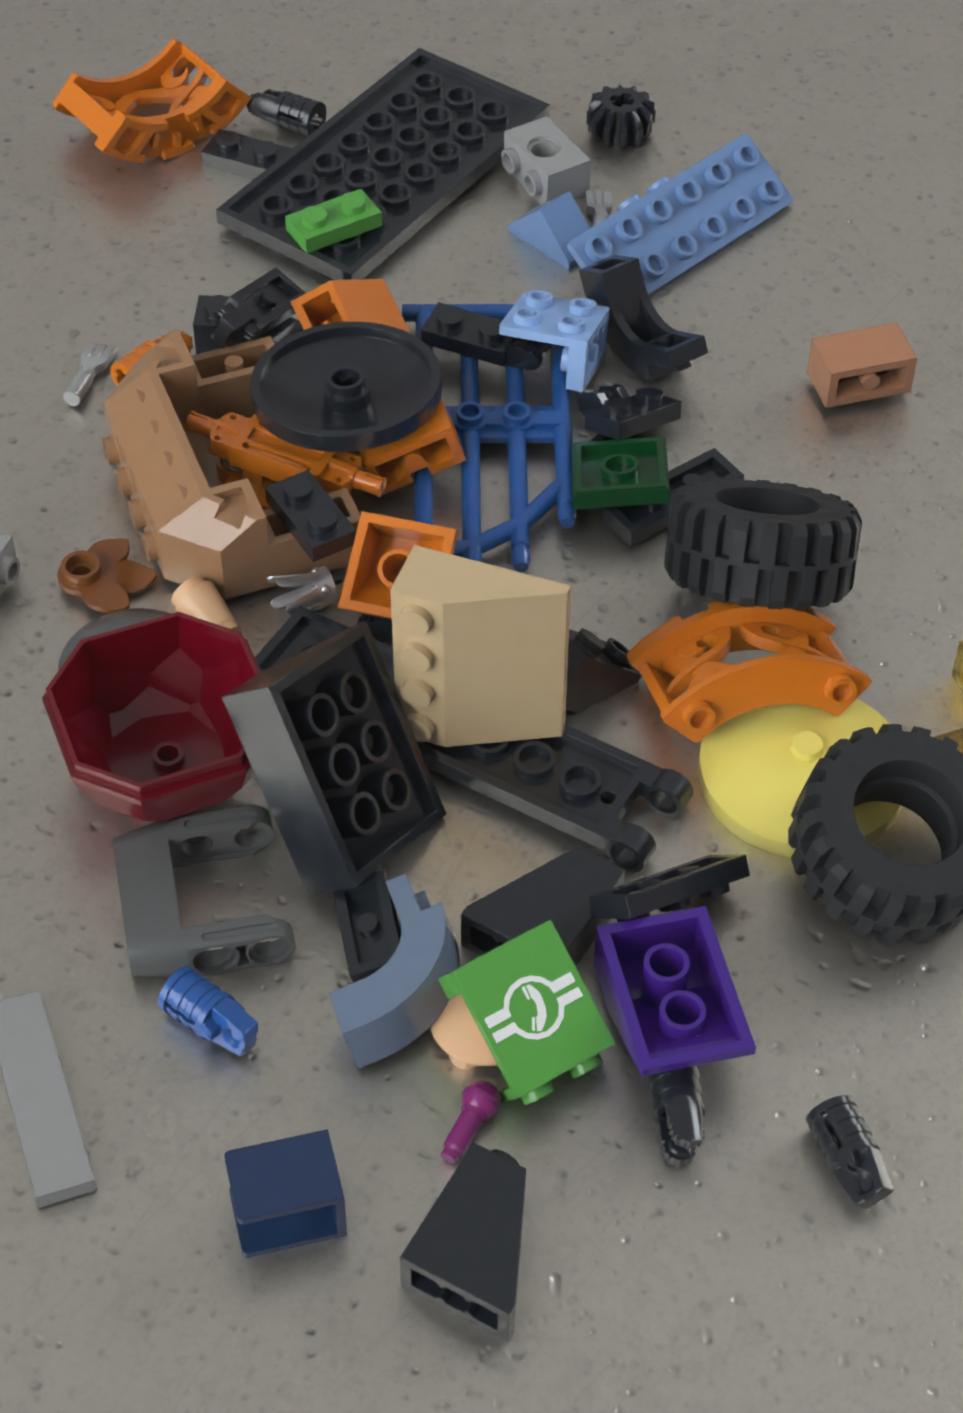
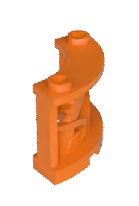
M173 38L150 62L129 74L116 78L96 79L80 75L76 72L72 73L53 101L52 106L63 114L78 118L97 135L98 139L94 145L103 153L121 160L141 163L145 162V158L161 156L164 160H168L194 150L195 142L209 133L215 135L219 129L223 130L239 115L252 97L232 83L198 53ZM195 67H198L200 69L189 84L188 75ZM207 77H210L212 82L208 86H204ZM150 104H172L169 113L158 116L140 117L129 114Z
M711 602L707 604L708 610L694 614L684 620L681 619L680 615L670 619L640 640L626 654L631 666L639 670L661 711L660 715L664 723L695 743L700 742L709 733L730 719L748 711L771 705H807L829 712L834 716H840L872 682L866 672L849 664L831 638L830 634L836 629L832 620L812 607L798 610L783 608L780 610L768 609V607L740 606L739 603ZM764 650L779 654L748 660L739 664L721 663L728 653L736 651Z

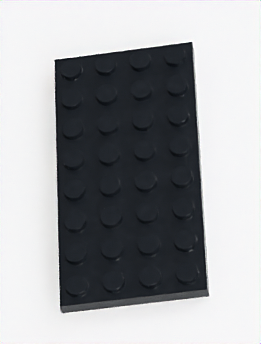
M418 48L216 209L217 223L334 280L363 279L501 160V152L504 150V131L545 116L550 118V104ZM362 189L382 212L381 227L307 254L286 230L285 216Z

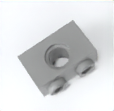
M547 116L504 131V150L501 152L502 164L509 174H513L525 187L527 193L532 197L534 196L540 204L568 191L571 192L574 199L586 196V190L590 189L591 160Z

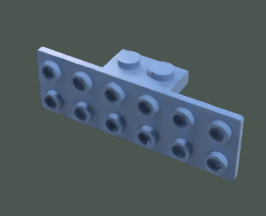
M743 134L675 177L669 179L667 175L663 176L647 188L646 191L648 193L640 197L638 193L632 195L617 207L618 212L573 238L567 244V249L581 269L613 255L639 258L648 295H651L788 207L793 202V197L750 136Z

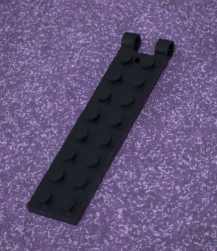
M299 606L255 656V659L262 672L349 627L303 606ZM374 639L394 686L393 647ZM565 725L562 737L443 747L429 742L417 741L428 769L606 851L607 856L616 866L632 873L640 872L656 850V842L648 831L639 825L621 821L638 795L643 796L650 808L658 814L674 818L680 815L694 793L692 784L681 773L672 769L658 767ZM605 799L606 801L611 802V804L603 803L601 800Z

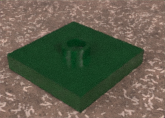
M666 437L572 443L574 509L670 503Z

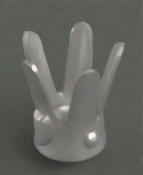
M325 566L313 568L311 572L306 574L280 575L266 578L269 583H277L280 587H298L276 596L270 601V606L274 609L286 607V612L290 616L299 606L315 611L328 607L329 604L336 603L337 591L335 585L343 583V579L333 580L330 571ZM290 616L283 620L282 626L290 618Z

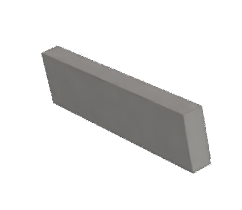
M40 989L0 1000V1068L38 1208L96 1191L94 1176Z

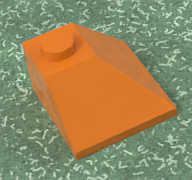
M361 511L338 608L392 620L390 590L413 546L417 545L453 555L459 531L453 528Z

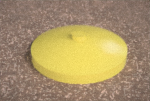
M856 699L840 716H834L819 708L798 704L771 705L743 713L720 725L702 739L698 762V779L703 797L715 817L735 836L758 849L791 858L796 849L788 844V829L793 821L791 813L818 760L824 758L829 747L839 739L849 740L854 731L866 727H872L875 733H878L882 724H889V722L876 710L859 699ZM873 801L854 807L859 829L870 844L887 832L899 816L903 806L891 802Z

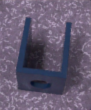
M328 1129L228 1150L224 1154L230 1183V1198L241 1251L244 1257L250 1258L347 1236L345 1198Z

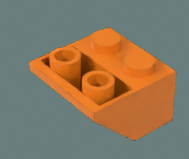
M383 279L330 280L291 301L292 307L304 330L338 322H371L392 326L411 334Z

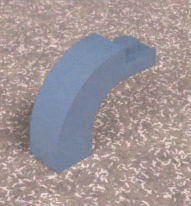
M406 873L385 881L401 923V938L396 951L387 963L375 973L329 992L342 1035L358 1069L398 1052L420 1037L436 1021L450 1000L442 989L438 978L460 967L459 947L442 903L431 906L425 890L414 894Z

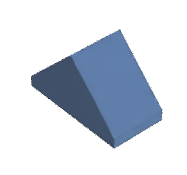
M570 191L538 205L508 224V231L567 270L578 265L567 249V244L573 238L590 229Z

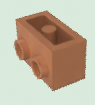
M891 323L812 338L807 374L826 408L911 392L917 356L899 325Z

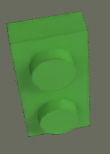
M359 189L285 216L286 230L307 254L381 227L382 212L363 190Z

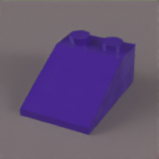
M706 906L596 926L593 962L607 1010L641 1076L755 1054L756 1046Z

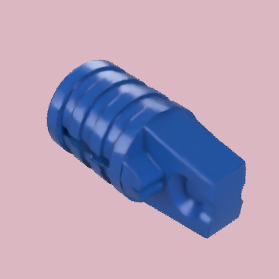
M189 966L181 967L166 981L158 997V1007L162 1011L171 1014L175 1020L183 1023L185 1027L194 1031L202 1039L213 1041L240 1057L255 1046L258 1022L245 1012V1008L232 995L222 991L214 983H210L207 978L198 974L197 971Z

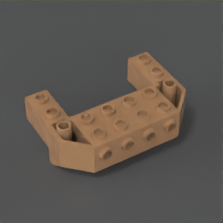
M174 330L164 336L134 364L104 402L109 437L102 438L103 451L108 465L116 464L118 467L114 472L121 496H130L131 498L128 501V509L134 528L139 529L143 527L145 533L141 534V539L148 561L157 560L164 579L178 584H182L194 576H201L205 581H212L225 600L277 586V583H269L266 578L270 576L306 574L311 572L313 568H320L322 566L327 567L329 571L348 566L353 546L313 563L272 508L262 509L249 479L245 478L223 484L217 476L216 457L209 454L210 443L207 437L193 431H187L185 428L187 417L191 414V411H196V413L214 419L221 418L230 412L245 417L254 414L250 391L251 374L262 355L275 345L271 336L191 356L180 331ZM344 488L327 493L357 530L360 513L348 489Z

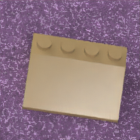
M417 545L413 546L390 590L394 688L416 741L452 747L562 737L565 730L571 585Z

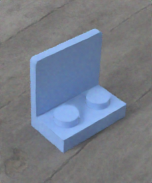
M533 290L528 293H522L500 323L499 334L564 346L560 369L563 372H567L565 389L582 392L606 356L610 307L597 305L594 300L588 298L567 300L555 298L547 291Z

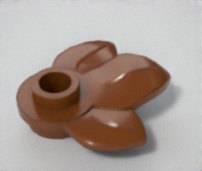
M118 538L98 541L88 551L81 550L68 554L61 562L57 578L59 586L63 591L71 595L81 596L89 608L99 612L111 613L129 609V597L137 596L149 589L155 582L157 574L156 571L145 565L128 560L129 540Z

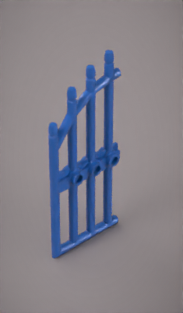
M402 304V316L405 322H415V336L421 340V328L437 304ZM447 304L501 320L505 318L514 306V304ZM553 344L550 348L552 406H528L525 403L524 368L518 369L505 365L507 404L505 406H482L479 404L478 359L460 355L461 404L458 406H446L466 457V461L461 462L462 540L456 541L453 555L482 562L483 553L510 541L513 568L517 572H525L530 563L529 529L557 504L560 525L563 528L574 526L577 511L573 506L572 488L573 436L570 390L565 389L567 372H563L560 369L564 346ZM505 443L508 445L510 520L481 533L480 444ZM554 443L556 479L528 504L526 444ZM428 467L414 472V521L433 525V474L431 475Z

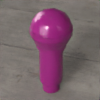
M477 1080L465 1087L462 1093V1106L460 1108L462 1112L444 1141V1149L440 1154L445 1161L456 1164L459 1156L465 1154L480 1125L498 1113L502 1101L501 1094L491 1082Z

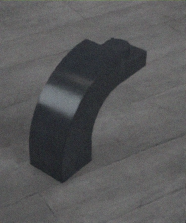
M613 255L579 270L586 298L594 300L597 305L610 307L607 343L617 357L638 376L652 381L670 372L685 370L693 365L692 360L708 353L705 336L675 330L657 313L645 286L639 258Z

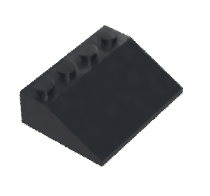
M367 622L354 625L254 675L222 696V700L307 894L357 887L447 814Z

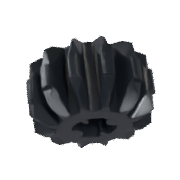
M619 84L617 88L604 86L602 92L592 94L589 110L586 113V124H588V131L592 133L593 141L605 142L606 148L614 145L619 146L623 150L627 145L639 147L641 141L650 140L653 123H655L656 110L654 109L655 103L649 99V93L644 91L637 92L636 86L623 88Z

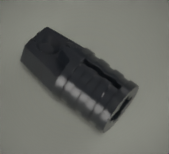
M850 1095L836 1096L814 1107L806 1116V1122L810 1130L813 1131V1136L817 1144L820 1145V1150L824 1158L827 1159L831 1172L855 1205L868 1209L882 1199H885L894 1189L876 1140L872 1138V1133L868 1125L865 1124L863 1115L857 1109L858 1106L854 1098Z

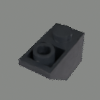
M581 628L579 632L569 629L566 710L579 713L636 684L642 676L636 668L631 666L626 657L629 650L623 644L613 638H609L607 641L601 640L584 628Z

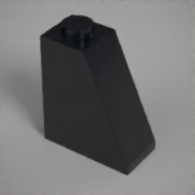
M577 846L468 905L461 913V946L481 956L551 919L573 963L577 966L595 941L596 926L606 925L610 920L593 918L589 896L624 885L625 870L616 866L607 857L594 855Z
M473 1142L400 1256L402 1287L506 1342H509L515 1327L526 1168L520 1166L515 1158L502 1150L493 1149L490 1151Z

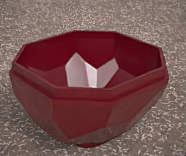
M176 612L84 638L79 641L46 687V693L42 697L46 713L72 782L94 803L121 815L143 821H166L226 801L242 789L255 774L222 700V696L261 672L249 643L241 632Z

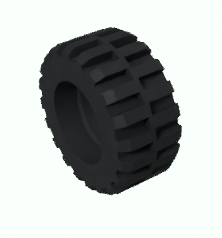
M731 478L730 480L708 479L707 482H691L688 486H682L671 499L664 567L671 580L675 581L676 585L682 589L688 588L693 594L709 596L713 600L724 603L734 602L739 603L740 606L768 607V609L780 610L783 608H794L795 610L808 609L810 606L825 607L829 606L831 602H840L853 588L862 519L857 508L848 500H841L840 496L832 493L826 494L819 489L811 487L804 488L797 486V484L785 482L782 484L770 482L769 480L757 479V481L740 478Z
M882 724L878 733H875L872 727H866L854 731L849 740L839 739L829 747L824 758H820L816 763L791 813L793 821L788 829V844L792 848H796L791 857L795 873L799 876L806 874L808 878L803 888L812 900L815 901L821 898L827 904L824 912L837 922L840 917H843L853 923L851 931L866 937L872 930L880 933L882 941L899 943L904 934H908L911 941L918 942L930 939L935 931L942 934L950 931L963 918V754L956 749L959 743L946 736L942 741L931 737V730L914 726L911 732L902 731L901 724ZM884 801L910 809L920 816L935 834L940 846L941 861L930 865L916 866L894 861L881 854L866 840L860 831L855 818L854 807L866 802Z

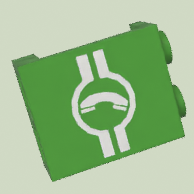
M551 919L438 978L448 999L459 994L462 995L508 1084L507 1087L499 1090L501 1102L521 1098L524 1105H528L555 1090L552 1079L568 1070L572 1078H576L603 1063L599 1053L616 1044Z

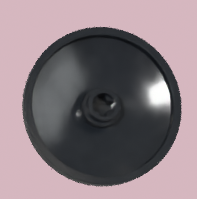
M338 322L319 325L284 338L262 355L251 374L250 391L252 405L260 423L270 433L290 444L326 452H351L372 449L395 442L411 434L432 416L439 405L442 393L440 364L434 352L422 340L392 326L371 322Z

